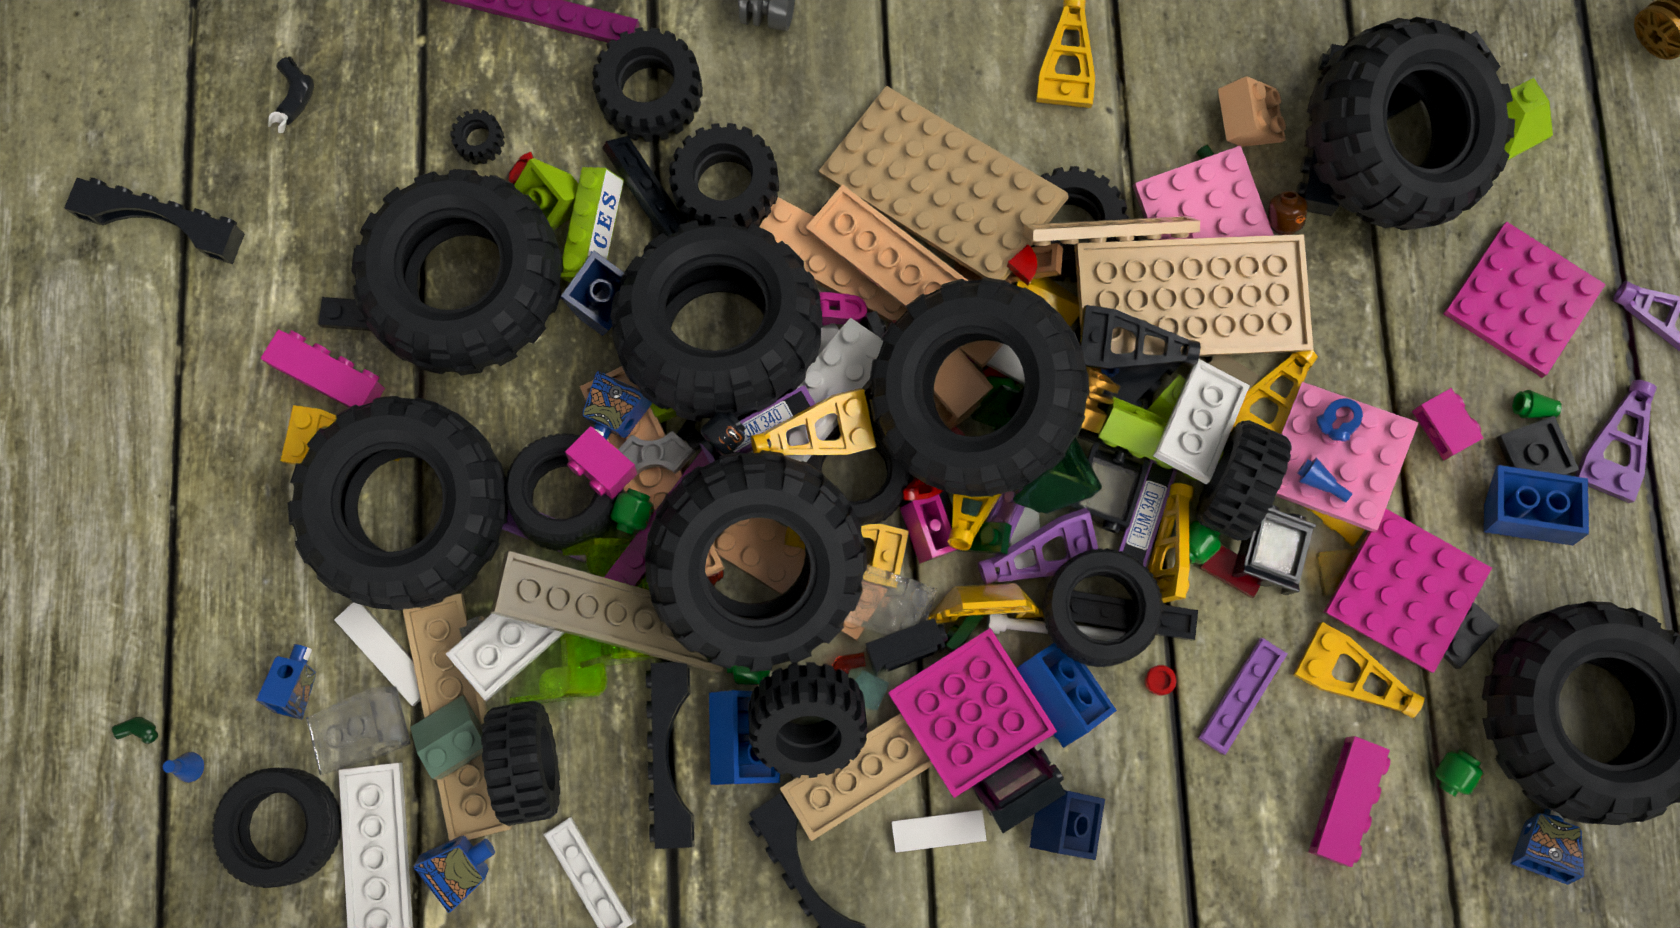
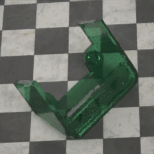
M1002 384L971 415L972 419L993 427L994 431L1000 429L1011 419L1006 409L1020 391ZM1076 437L1067 449L1066 456L1053 469L1045 471L1033 482L1027 484L1013 498L1014 503L1033 509L1038 513L1048 514L1092 498L1102 489V485Z

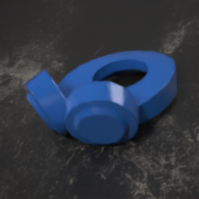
M1342 398L1332 402L1326 408L1324 414L1316 417V422L1321 432L1329 435V438L1335 441L1346 442L1350 440V436L1360 426L1363 412L1356 401ZM1342 407L1351 409L1354 414L1353 420L1348 423H1342L1338 429H1333L1332 424L1337 419L1336 411Z

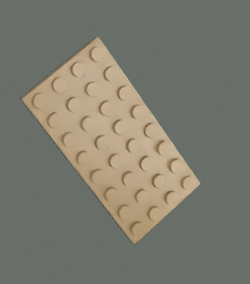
M888 86L882 90L818 171L820 176L839 188L843 184L883 216L980 277L1006 280L1012 272L1006 267L1008 261L1026 245L1030 247L1033 245V241L1023 237V225L1050 223L1069 198L1066 191Z
M1304 234L1089 242L1074 245L1080 329L1083 307L1091 305L1116 309L1186 339L1199 341L1201 346L1200 356L1314 350ZM1114 328L1111 351L1115 354L1131 353L1135 349V335L1123 328ZM1146 335L1143 353L1146 355H1162L1165 342L1160 338Z

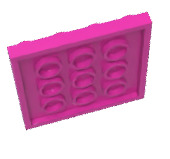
M1506 221L1443 314L1543 378L1549 373L1606 284Z
M1385 509L1377 532L1368 531L1327 604L1324 613L1428 672L1434 673L1492 567L1390 510Z
M991 628L888 692L953 798L1057 732Z

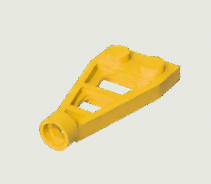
M1086 0L1063 1V12L1038 77L1036 102L1092 108L1095 72L1085 15ZM1065 29L1079 32V47L1061 44ZM1061 55L1078 58L1080 65V74L1078 76L1057 74L1055 72V66Z
M1313 350L1293 352L1288 359L1247 391L1233 428L1241 421L1250 420L1282 434L1300 386L1304 382L1309 368L1317 360V354ZM1280 376H1284L1293 382V387L1286 398L1270 389V386ZM1261 398H1267L1278 405L1275 420L1270 424L1250 413V407Z
M862 388L831 395L765 432L750 437L753 453H760L764 450L783 453L784 455H848L876 447L865 392ZM827 414H836L840 437L837 440L818 439L814 426L816 421ZM799 425H806L809 442L802 445H788L786 432ZM767 439H769L771 442L770 448L768 446Z
M293 405L280 461L289 464H300L310 449L307 447V443L320 428L329 427L335 422V419H337L336 415L322 409Z
M1182 483L1170 485L1169 497L1166 501L1148 566L1149 572L1154 575L1153 578L1156 579L1157 585L1160 588L1159 591L1162 594L1161 599L1163 603L1186 599V593L1189 589V502L1193 500L1194 487ZM1176 520V536L1171 537L1174 522ZM1175 548L1174 567L1162 570L1167 550Z
M953 494L952 529L948 538V544L958 550H969L974 537L1001 494L994 495L993 497H970ZM963 498L982 502L976 516L961 512Z
M884 524L861 526L863 538H870L874 541L871 562L867 564V570L863 574V581L896 589L909 530ZM788 526L784 545L805 550L804 542L799 541L800 536Z
M1324 622L1319 623L1293 674L1295 677L1319 690L1401 711V713L1411 718L1416 717L1425 700L1423 696L1408 689L1350 636ZM1341 654L1350 656L1360 667L1361 672L1353 683L1337 680L1332 675V670ZM1369 673H1374L1387 683L1388 687L1383 696L1374 695L1363 689ZM1403 696H1406V699L1404 700L1403 704L1401 705V702H1400V701H1401V698H1402Z

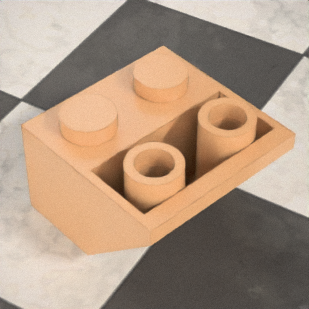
M1245 76L1218 89L1227 142L1246 147L1286 141L1284 133L1286 124L1281 116L1279 105L1281 97L1276 88Z
M959 348L944 360L938 370L934 383L936 410L950 430L967 419L994 388Z

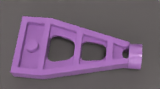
M1624 281L1617 289L1613 301L1623 305V308L1680 351V331L1675 327L1680 313V296L1640 288L1635 284ZM1652 301L1670 307L1665 322L1660 321L1648 312Z
M1643 380L1632 381L1628 393L1583 453L1578 467L1579 470L1575 475L1576 477L1588 478L1589 487L1627 503L1635 502L1645 475L1651 402L1657 389L1654 384ZM1624 414L1638 420L1634 437L1617 430V426ZM1617 440L1629 446L1630 457L1629 464L1626 467L1604 458V451L1611 441Z
M1083 508L1060 516L1009 547L1007 554H998L995 557L978 562L979 572L985 585L995 581L1004 582L1053 576L1072 557L1084 551L1098 549L1090 512L1087 508ZM1057 536H1062L1067 553L1065 558L1053 561L1045 560L1042 554L1043 545ZM1032 549L1036 564L1031 567L1017 569L1014 558ZM996 567H999V572H996Z

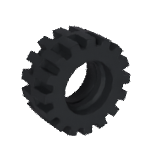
M473 109L472 114L469 111L464 112L465 116L463 118L459 115L456 118L458 123L452 124L453 131H450V136L460 156L467 162L471 160L473 164L477 165L479 161L482 164H486L489 158L491 161L495 160L494 155H500L502 152L500 147H504L505 144L503 140L505 138L504 133L496 118L484 110L480 113L478 109ZM480 128L488 130V138L482 144L474 146L467 143V138L472 131Z

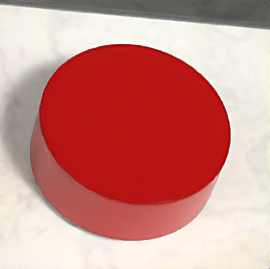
M1154 666L1145 675V686L1154 695H1167L1176 686V675L1167 666Z

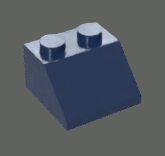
M593 251L560 298L582 322L603 336L612 327L610 315L613 297L616 291L620 292V279L624 272L599 253Z
M1064 790L1065 795L1035 813L1029 848L1096 860L1105 804L1104 798Z

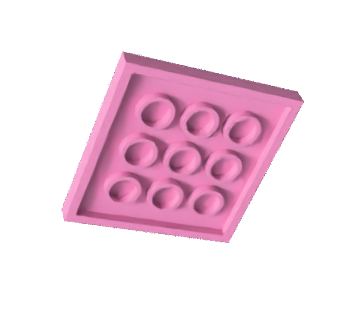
M1241 145L1132 185L1144 218L1189 216L1200 220V232L1189 233V236L1186 238L1171 237V234H1162L1161 239L1152 240L1274 236Z
M1302 382L1282 431V435L1286 436L1291 442L1292 450L1286 474L1282 479L1281 487L1277 491L1276 496L1376 533L1419 422L1356 401L1363 412L1360 426L1350 436L1349 441L1332 440V438H1329V435L1321 432L1316 422V417L1324 414L1326 408L1332 402L1347 397ZM1347 407L1339 408L1336 411L1337 419L1332 424V428L1338 429L1342 423H1348L1353 420L1354 414L1352 410ZM1317 457L1334 476L1337 483L1353 493L1350 499L1345 503L1330 492L1327 493L1298 482L1301 476L1297 472L1307 459L1313 461Z

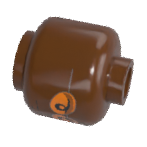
M1284 191L1274 196L1270 201L1268 221L1271 228L1280 235H1293L1301 230L1306 222L1307 201L1295 191Z

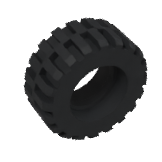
M643 27L635 28V32L631 34L625 31L619 34V40H610L606 44L608 50L606 52L604 50L600 51L597 57L599 64L594 65L592 72L594 76L592 80L593 90L604 118L609 125H613L614 129L621 135L627 132L630 139L638 140L640 136L644 138L645 142H653V137H660L661 140L669 138V133L674 131L675 134L683 131L682 125L684 123L688 125L693 121V111H699L701 106L700 98L703 96L702 80L693 51L688 50V45L682 39L676 41L675 34L669 31H665L662 34L660 28L653 27L650 28V31H644ZM642 69H662L674 78L669 91L661 98L651 102H637L623 94L626 81L634 73Z
M719 123L711 124L712 129L704 130L701 127L695 130L696 136L692 138L688 135L682 141L683 149L677 147L673 154L675 161L670 162L669 167L671 176L669 178L670 188L680 214L685 221L697 220L698 226L715 224V218L734 219L738 226L749 228L751 224L759 227L761 225L760 219L767 218L771 213V206L776 204L777 192L779 191L777 163L774 160V154L770 146H765V140L759 134L753 137L751 129L744 126L739 130L736 124L727 123V127H720ZM717 163H737L750 172L751 182L742 194L729 200H715L707 197L699 190L698 182L702 174L709 167Z
M1070 166L1069 171L1064 172L1063 167L1053 170L1052 176L1049 173H1044L1040 176L1068 193L1069 198L1063 205L1081 207L1095 221L1129 219V216L1125 214L1127 210L1125 200H1119L1121 194L1116 186L1111 188L1108 185L1110 180L1104 175L1098 178L1094 175L1095 171L1087 168L1086 172L1079 171V166ZM1107 237L1106 242H1115L1119 240H1116V237ZM1052 240L1051 244L1058 243L1063 247L1061 275H1056L1055 280L1064 282L1065 277H1071L1072 282H1077L1074 245L1063 244L1059 240Z
M1250 420L1239 422L1230 432L1223 449L1224 453L1215 468L1210 482L1203 486L1204 488L1196 508V518L1199 523L1237 541L1250 538L1267 515L1270 506L1275 500L1277 491L1281 487L1282 479L1286 474L1287 465L1291 457L1292 446L1289 439Z
M806 662V665H798V663L789 664L786 669L778 668L774 670L771 677L767 675L759 682V686L755 687L751 694L748 716L749 741L752 745V750L761 759L762 763L769 768L774 767V770L780 774L790 773L792 777L800 778L801 775H809V778H816L818 774L823 773L829 775L834 773L837 768L843 769L848 766L850 759L854 760L865 746L868 730L864 695L862 690L859 689L858 683L853 678H849L848 674L840 669L835 671L831 665L823 663L822 666H818L815 662ZM803 716L825 718L821 722L808 725L789 722Z
M536 701L493 707L484 716L481 745L483 747L482 762L484 763L487 792L496 818L507 826L551 819L558 812L560 804V773L558 770L559 763L553 729L545 707Z

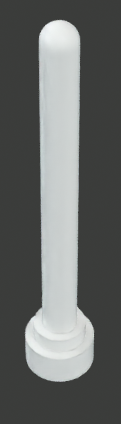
M989 614L987 617L986 630L991 628L994 634H999L1000 631L1005 632L1006 629L1048 634L1044 621L1007 617V614ZM1077 625L1081 632L1096 640H1116L1126 633V631Z

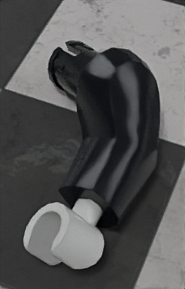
M290 56L282 58L276 65L277 69L289 83L287 96L278 106L276 112L271 113L268 118V127L272 123H280L278 133H283L286 125L291 124L303 112L314 90L312 77L303 74Z

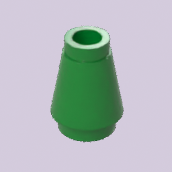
M1525 390L1515 395L1512 409L1521 418H1549L1552 416L1557 418L1561 413L1562 404L1558 400L1531 390Z

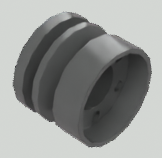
M738 0L740 23L749 25L753 15V25L759 27L764 15H767L768 28L788 32L794 12L795 0Z

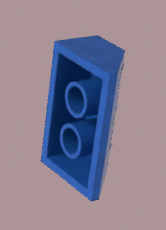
M1497 465L1484 503V532L1575 545L1589 534L1588 478Z
M1055 643L1017 667L1020 675L1057 730L1053 735L1058 739L1063 748L1090 732L1117 711L1087 666L1074 661L1073 658H1069L1061 652L1060 648H1057Z
M731 690L709 693L710 785L780 783V773L776 772L774 767L769 768L761 762V759L754 754L749 741L748 706L753 691Z

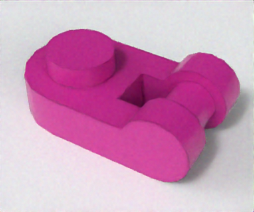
M820 292L823 325H830L832 323L844 325L850 318L860 323L865 314H867V305L858 296ZM830 306L836 307L837 310H830Z

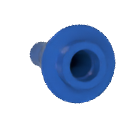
M1317 457L1313 461L1307 459L1297 472L1301 476L1298 482L1327 493L1330 492L1345 503L1353 494L1337 483L1334 476Z
M187 752L175 760L164 762L163 770L166 773H173L183 782L190 783L201 777L204 771V761L197 753Z

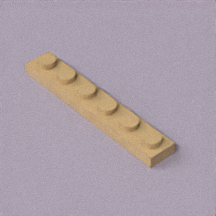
M1189 216L1023 225V237L1033 241V245L1037 246L1051 245L1052 240H1061L1063 244H1077L1079 239L1089 238V242L1095 243L1106 242L1107 237H1116V240L1132 241L1134 236L1144 235L1145 239H1161L1162 234H1171V237L1186 238L1189 236V233L1200 232V220Z

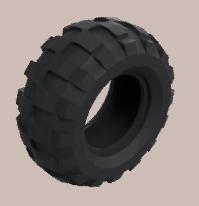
M1414 17L1412 19L1397 18L1360 32L1350 38L1343 49L1334 53L1318 78L1321 84L1314 88L1310 96L1307 113L1312 115V125L1305 131L1307 148L1314 147L1318 163L1313 165V168L1320 182L1322 181L1332 187L1331 197L1347 211L1357 212L1356 216L1371 224L1385 229L1395 227L1400 230H1412L1436 226L1454 220L1462 211L1470 210L1493 186L1492 181L1504 170L1510 156L1504 148L1505 144L1511 138H1514L1515 119L1508 118L1507 103L1513 101L1509 84H1501L1496 74V71L1501 66L1491 52L1487 53L1485 50L1477 48L1479 39L1465 30L1462 31L1439 20ZM1398 83L1412 89L1420 97L1430 117L1431 143L1426 158L1419 167L1407 161L1398 152L1390 138L1387 125V107L1390 96Z
M453 169L449 170V174L438 175L433 171L415 177V183L402 190L396 187L383 198L384 205L376 214L372 212L369 214L360 230L363 238L361 244L356 245V248H354L351 272L354 274L356 281L352 291L357 308L363 314L367 327L385 347L403 361H408L418 366L421 370L437 374L456 372L462 376L482 373L485 367L493 364L502 366L517 358L518 355L516 353L528 342L532 344L536 342L546 330L545 322L551 313H555L562 293L560 290L561 273L564 271L562 253L559 249L556 235L542 210L531 197L517 190L513 183L496 175L488 177L486 175H479L476 170ZM467 235L485 238L498 246L500 267L497 278L490 290L477 302L453 310L437 309L421 302L417 286L418 274L427 255L439 244L454 237Z
M715 218V224L699 226L697 220L679 225L678 232L670 236H666L664 233L660 234L645 246L642 257L635 256L634 260L631 261L620 279V292L616 291L613 297L610 315L613 327L612 337L620 364L629 381L637 385L642 391V395L657 407L667 410L672 408L676 411L678 417L696 422H701L702 418L711 419L718 412L727 414L730 411L737 419L739 416L759 413L774 404L781 396L796 390L805 380L808 367L816 361L821 345V330L823 326L820 293L814 276L809 271L806 272L804 261L788 244H785L783 241L777 243L772 233L754 224H751L749 228L738 226L734 219ZM726 292L740 295L754 303L764 315L759 328L750 338L735 347L725 350L712 351L695 348L679 339L671 329L674 319L686 304L695 298L709 293Z
M986 277L982 280L966 281L959 279L944 283L940 289L927 295L921 294L906 305L907 311L895 323H890L880 339L883 341L877 359L872 361L869 378L872 381L873 399L869 402L873 421L877 423L883 436L882 442L893 458L897 459L909 471V474L923 483L948 493L970 497H993L1002 493L1015 492L1033 484V481L1052 470L1066 456L1065 453L1074 438L1078 437L1085 419L1087 396H1089V374L1086 370L1084 353L1075 333L1062 315L1046 302L1044 298L1026 287L1021 288L1005 280ZM989 340L1009 346L1017 355L1025 377L1023 399L1017 412L1007 424L990 434L972 437L955 434L944 424L935 407L934 383L940 366L953 351L967 343Z
M398 396L375 398L372 403L362 406L355 404L337 414L335 422L325 429L320 428L307 443V447L310 449L300 464L296 463L290 481L294 485L292 501L287 503L289 525H292L297 537L295 546L303 562L311 566L317 574V579L331 591L341 594L354 603L371 608L401 611L403 609L424 608L443 602L444 598L465 589L477 579V573L488 561L491 562L500 545L499 537L503 524L507 523L508 507L504 493L506 477L502 464L496 458L489 441L479 429L458 413L439 403L419 397L415 399ZM407 457L425 460L435 470L441 483L443 504L440 517L433 530L418 544L401 551L386 552L376 546L361 527L358 516V501L361 489L368 477L377 468L389 461Z
M764 450L760 453H741L739 451L719 456L718 460L703 467H696L682 477L680 484L670 494L665 496L656 511L650 532H648L645 550L646 582L648 583L652 604L660 621L666 623L672 631L674 639L688 651H696L708 658L709 663L728 669L735 665L748 667L750 672L772 670V666L788 661L794 664L811 657V652L823 642L829 644L844 628V620L850 611L856 610L863 592L862 580L863 574L867 570V553L861 525L852 506L838 486H835L820 470L805 461L800 462L786 457L783 453ZM750 518H768L782 522L793 529L805 545L804 565L795 583L782 595L762 603H744L730 599L714 587L705 572L707 555L715 539L729 526Z
M1588 601L1572 605L1568 604L1537 614L1519 625L1517 632L1509 639L1504 640L1492 659L1494 668L1489 676H1485L1482 699L1487 701V718H1482L1486 738L1494 742L1498 752L1495 759L1507 778L1517 781L1520 787L1523 788V794L1541 808L1553 810L1565 819L1581 823L1622 825L1631 822H1644L1663 815L1667 810L1666 807L1673 803H1680V636L1672 629H1662L1661 623L1657 622L1658 619L1633 607L1628 609L1620 608L1612 602ZM1583 663L1598 666L1614 675L1628 691L1635 711V726L1630 742L1617 757L1605 763L1589 758L1571 742L1565 733L1559 715V699L1564 682Z

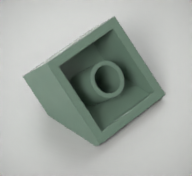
M461 695L410 727L417 754L431 779H443L483 753L481 737L483 736L482 725L464 695Z

